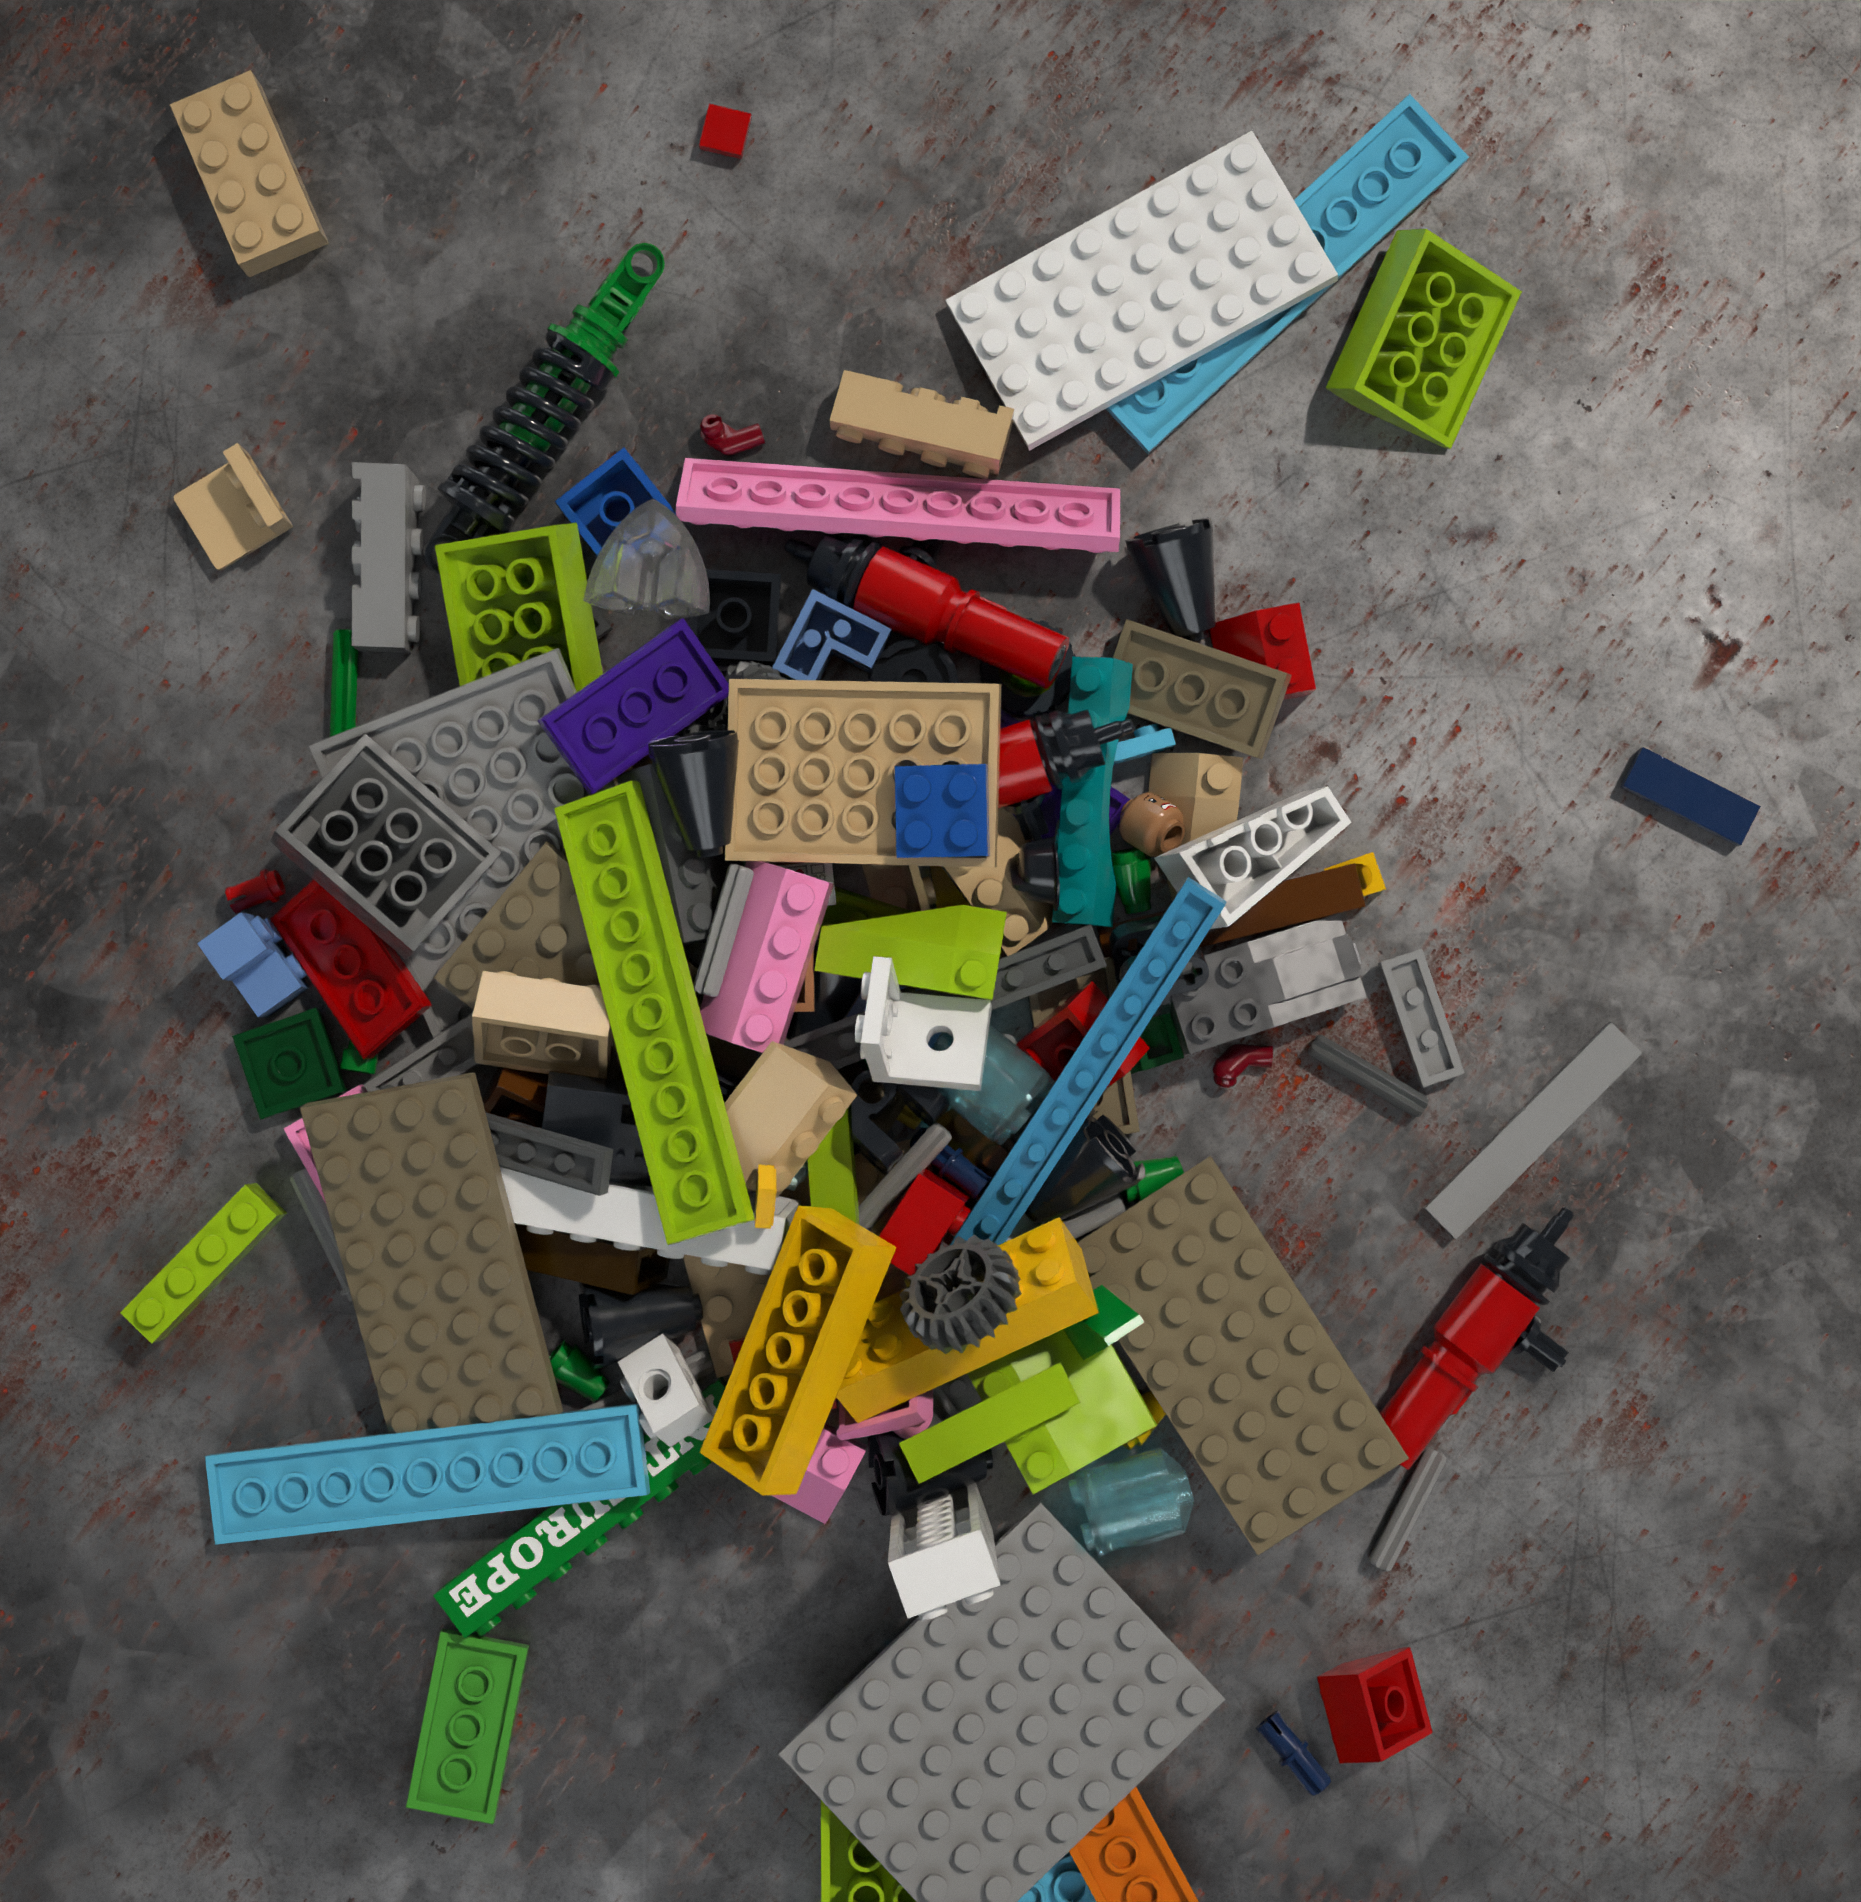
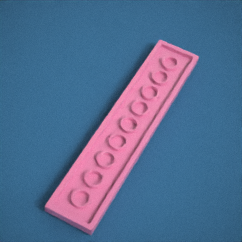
M685 458L676 502V521L690 522L695 525H706L709 523L726 524L739 528H750L753 526L778 528L783 531L811 530L822 531L826 534H866L875 538L896 536L910 537L918 541L938 539L952 540L961 544L981 542L995 543L1005 547L1023 545L1043 547L1048 550L1065 548L1087 550L1092 553H1102L1105 551L1119 552L1120 489Z

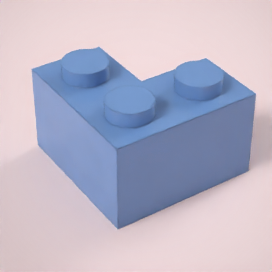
M812 589L772 668L778 670L781 677L787 680L820 681L834 655L871 674L873 666L881 653L886 649L892 637V629Z
M241 912L197 943L222 980L233 981L257 1017L268 1018L310 988L303 979L307 974L293 953L287 956L278 942L283 938L269 918L263 920L259 915Z

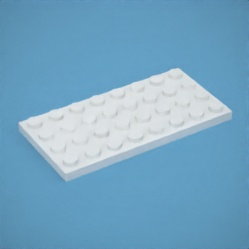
M1250 131L946 299V304L1005 407L1014 409L1013 423L1030 451L1337 282L1338 273L1253 131Z

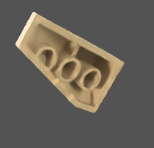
M1152 753L1148 792L1156 793L1177 806L1183 813L1185 836L1179 846L1237 821L1244 757L1205 753ZM1167 878L1171 901H1173L1177 891Z

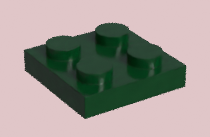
M313 1008L232 1036L260 1120L302 1107L306 1103L316 1102L347 1091L319 1008Z

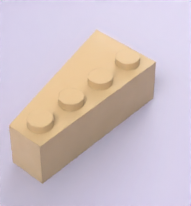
M843 371L829 420L832 430L837 431L836 436L852 443H861L863 438L879 443V449L895 455H903L905 450L921 454V461L938 467H946L947 462L963 466V473L976 478L988 479L989 474L999 475L1012 429L1013 408L999 405L998 412L995 414L988 412L985 407L980 405L978 400L961 397V400H954L953 404L945 402L946 398L934 390L920 387L912 388L910 394L903 393V385L898 382L851 371Z

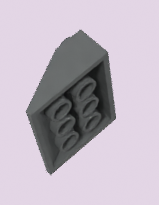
M366 733L276 828L270 840L274 846L405 960L413 954L501 855L498 849Z
M653 764L621 773L617 776L618 785L631 780L640 782L682 944L687 946L706 943L727 869L730 864L743 866V862L725 860V846H722V854L711 857H696L695 850L685 849Z

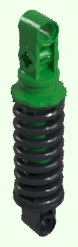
M649 243L634 245L622 256L614 270L603 280L590 299L589 306L576 305L572 311L574 318L570 320L569 325L562 327L550 323L546 333V341L549 347L535 349L532 354V360L538 369L526 367L519 372V380L524 388L514 386L506 391V400L512 408L506 406L495 407L493 419L498 427L486 425L480 429L479 437L486 447L471 445L467 448L466 457L474 468L464 464L456 465L448 479L437 488L452 506L423 547V562L430 571L440 574L439 567L434 563L431 556L433 547L439 542L451 543L481 538L487 529L497 534L511 532L510 528L514 524L515 519L510 514L512 511L511 506L505 500L518 507H525L528 503V497L515 487L517 482L520 480L532 488H537L541 484V478L528 468L530 463L534 461L546 469L552 468L555 460L546 453L551 445L561 450L565 449L568 445V440L560 434V431L564 426L572 430H577L581 426L580 419L574 416L573 412L578 406L585 411H590L594 407V401L586 395L592 387L599 391H604L612 379L616 378L620 373L611 359L612 355L616 353L617 348H623L628 342L622 331L635 318L645 303L646 296L664 270V257L656 246ZM640 253L650 258L653 264L650 276L641 277L633 271L631 260L634 254Z

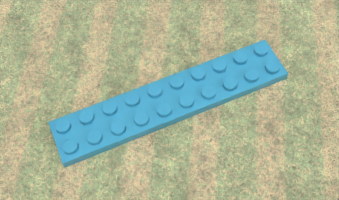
M1409 94L1295 198L1294 201L1338 273L1339 280L1467 162L1469 156ZM1333 284L1111 405L1106 410L1138 445L1149 454Z
M629 1404L490 1423L484 1422L455 1427L385 1433L210 1454L205 1456L215 1545L648 1495L650 1493L643 1427L639 1422L640 1406L639 1404Z

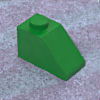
M1103 1285L1093 1290L1099 1313L1063 1329L1083 1361L1110 1346L1144 1323L1137 1312Z

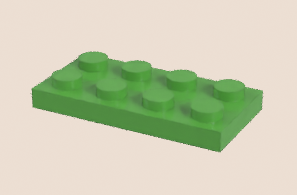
M444 1628L440 1631L406 1808L494 1824L530 1645L485 1636L480 1637L475 1634H470L464 1638L459 1631Z

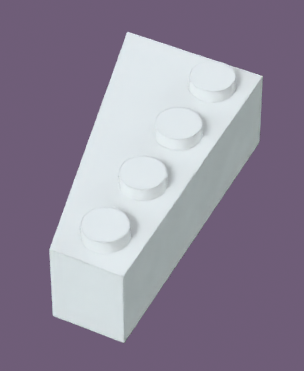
M1327 786L1299 792L1154 857V859L1177 893L1189 877L1227 901L1210 929L1229 927L1352 822Z

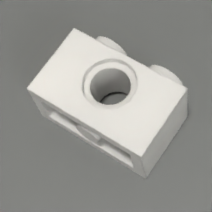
M663 1333L618 1361L625 1376L620 1380L621 1386L633 1403L638 1402L643 1412L639 1416V1422L651 1439L657 1436L671 1447L713 1420L714 1415L680 1349ZM668 1386L667 1393L657 1400L659 1391Z

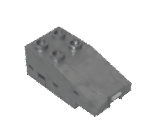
M1340 913L1205 955L1204 957L1209 968V977L1206 983L1196 990L1170 996L1171 1015L1184 1054H1192L1367 997L1360 978L1359 970H1361L1360 964L1362 962L1356 944L1346 934ZM1191 962L1187 963L1182 971L1183 974L1191 973L1193 966Z

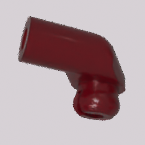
M715 414L707 415L700 423V435L704 442L725 455H735L765 444L758 423L735 430L722 422L721 417Z
M1234 1044L1215 1060L1213 1065V1080L1215 1084L1221 1088L1233 1087L1237 1083L1236 1077L1248 1066L1271 1068L1273 1046Z

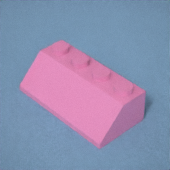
M746 861L745 867L753 870L754 876L722 985L716 997L704 995L700 1013L706 1034L763 1053L772 1041L784 1045L834 884L763 861Z

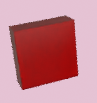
M709 103L699 143L700 150L742 159L752 121V114Z

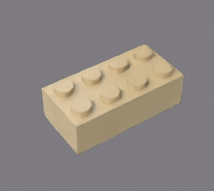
M251 70L170 104L235 259L248 277H252L329 244L264 90Z

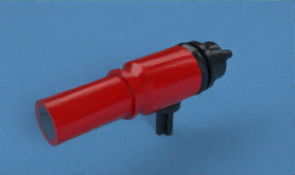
M826 534L818 547L803 541H796L792 538L787 540L785 550L794 554L796 558L810 563L807 572L808 585L823 591L829 598L891 628L897 634L909 639L915 638L924 646L941 642L944 644L945 651L949 653H955L959 650L1045 689H1048L1053 683L1062 666L1069 646V637L1008 611L1006 607L981 597L980 592L974 589H970L968 592L962 591L958 578L938 570L934 559L946 540H915L912 546H903L898 552L884 546L882 547V544L873 541L870 544L869 540L859 535L843 538L837 534Z
M1088 709L1074 714L1056 710L1049 713L1050 722L1043 723L1041 715H1037L1033 720V726L1030 719L1000 729L998 809L1003 807L1005 811L1015 814L1025 841L1033 839V841L1042 839L1041 835L1049 833L1040 804L1045 799V793L1053 791L1050 783L1052 782L1053 786L1060 790L1064 788L1063 778L1069 777L1071 783L1075 784L1081 782L1090 769L1105 765L1106 762L1100 745L1123 738L1126 734L1134 732L1135 728L1132 719L1115 721L1095 728Z
M1562 1207L1558 1214L1552 1217L1540 1234L1522 1223L1513 1236L1499 1240L1493 1247L1499 1252L1495 1260L1488 1254L1485 1255V1264L1489 1268L1480 1264L1433 1326L1434 1342L1429 1348L1423 1345L1420 1351L1424 1355L1380 1412V1415L1409 1458L1399 1464L1405 1469L1409 1470L1449 1416L1457 1414L1472 1392H1476L1479 1386L1475 1382L1480 1375L1495 1373L1510 1352L1517 1355L1525 1351L1552 1372L1558 1366L1562 1368L1566 1363L1564 1358L1569 1353L1568 1350L1540 1330L1541 1320L1535 1315L1540 1309L1536 1303L1548 1305L1550 1302L1543 1294L1547 1288L1555 1293L1559 1287L1560 1271L1570 1259L1569 1256L1554 1246L1574 1216V1213L1566 1207Z

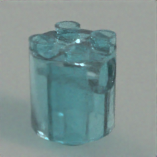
M990 1024L981 1091L935 1088L947 1099L952 1109L992 1142L995 1141L1001 1146L1012 1133L1015 1134L1032 1114L1029 1110L1037 1101L1040 1102L1047 1095L1056 1080L1050 1076L1049 1072ZM944 1032L931 1049L935 1051L948 1049L953 1043V1037Z
M1160 1447L1115 1459L1097 1468L1077 1470L1074 1472L1076 1479L1068 1481L1075 1510L1084 1508L1088 1523L1080 1525L1087 1552L1097 1551L1099 1558L1118 1549L1140 1547L1185 1534L1194 1505L1185 1468Z

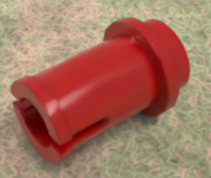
M267 869L261 870L260 876L225 889L228 901L246 895V897L230 904L235 914H239L243 910L271 900L273 903L278 902L280 896L286 893L285 885L277 870L269 872Z

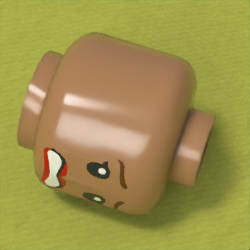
M1146 792L1140 794L1134 799L1129 800L1121 810L1119 825L1121 837L1128 844L1147 856L1157 857L1177 848L1185 836V825L1183 824V813L1181 810L1156 793Z

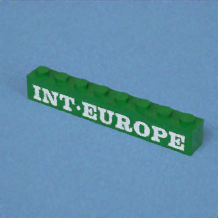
M723 1377L718 1378L701 1391L713 1415L716 1413L727 1385ZM712 1421L671 1447L657 1436L651 1439L647 1433L644 1434L650 1493L648 1495L548 1506L442 1586L433 1597L464 1638L474 1631L480 1637L502 1621L498 1613L510 1604L517 1610L536 1596L537 1592L533 1588L546 1577L551 1583L555 1582L573 1567L569 1562L571 1558L582 1550L586 1556H589L608 1541L604 1533L616 1524H619L623 1530L644 1514L640 1509L641 1505L652 1497L659 1503L679 1488L675 1480L689 1470L695 1476L710 1465L713 1461L701 1454L700 1450Z

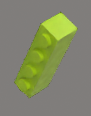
M257 1183L245 1184L120 1313L151 1344L164 1340L274 1228L287 1212Z

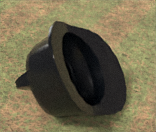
M1057 819L1054 836L1023 844L1019 853L1010 861L1009 866L1012 887L1021 891L1023 897L1027 900L1052 904L1054 911H1058L1060 884L1057 851L1060 819Z

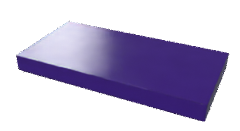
M681 618L537 721L588 794L591 795L648 755L649 742L674 736L728 697L729 683L684 618Z

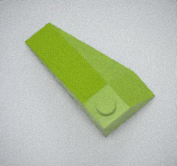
M956 905L822 926L814 971L862 979L864 972H871L873 956L892 958L900 986L992 1001L1007 912L968 905Z

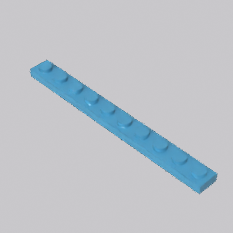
M1187 878L950 1245L954 1243L958 1236L968 1240L973 1235L982 1240L989 1238L997 1245L1006 1242L1216 921L1227 901L1191 878Z

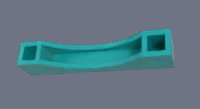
M1072 656L1068 713L1074 714L1088 709L1095 728L1115 721L1125 720L1130 708L1133 664L1116 658ZM1119 739L1100 745L1106 764L1090 769L1081 782L1072 784L1069 777L1063 778L1064 788L1062 789L1057 851L1060 884L1058 911L1053 909L1052 922L1113 927L1116 880L1110 848L1109 805L1113 764Z

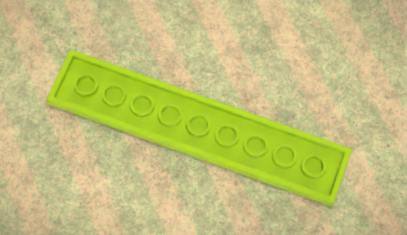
M631 780L556 807L554 810L667 1245L681 1243L754 1221L751 1202L640 782Z

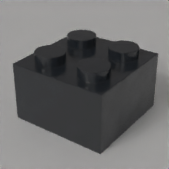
M692 568L689 627L716 666L729 667L731 663L739 664L740 661H755L773 667L777 659L781 574Z

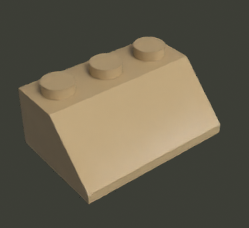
M1002 807L998 809L997 867H941L969 906L1007 912L1001 951L1009 956L1015 954L1048 929L1053 923V906L1050 903L1027 900L1023 897L1021 891L1012 887L1009 871L1010 861L1019 853L1023 844L1032 841L1030 839L1025 841L1016 818Z
M507 971L497 973L482 972L472 1014L475 1063L544 1074L557 1072L608 1079L614 1038L599 985H573L562 983L553 978L540 980L517 976Z
M772 1041L724 1103L748 1189L756 1191L758 1164L774 1165V1169H776V1198H778L856 1098V1092L829 1061Z

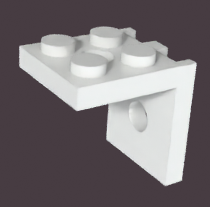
M873 956L871 972H864L861 985V997L863 1000H867L865 1015H858L855 1025V1042L861 1043L860 1057L861 1059H866L873 1082L981 1091L992 1010L991 1000L902 993L892 958ZM939 1032L950 1034L953 1037L952 1045L944 1051L931 1049L928 1046V1042L934 1034Z

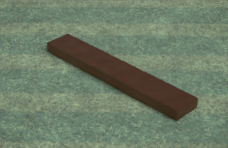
M1353 863L1282 881L1229 927L1210 929L1198 948L1365 907L1366 903L1356 864ZM1166 910L1113 923V927H1097L1104 958H1112L1109 939L1116 927L1127 922L1164 915ZM1137 939L1128 940V950L1133 951L1137 949Z

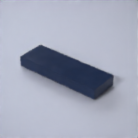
M1644 747L1639 749L1620 786L1736 846L1742 845L1761 807Z

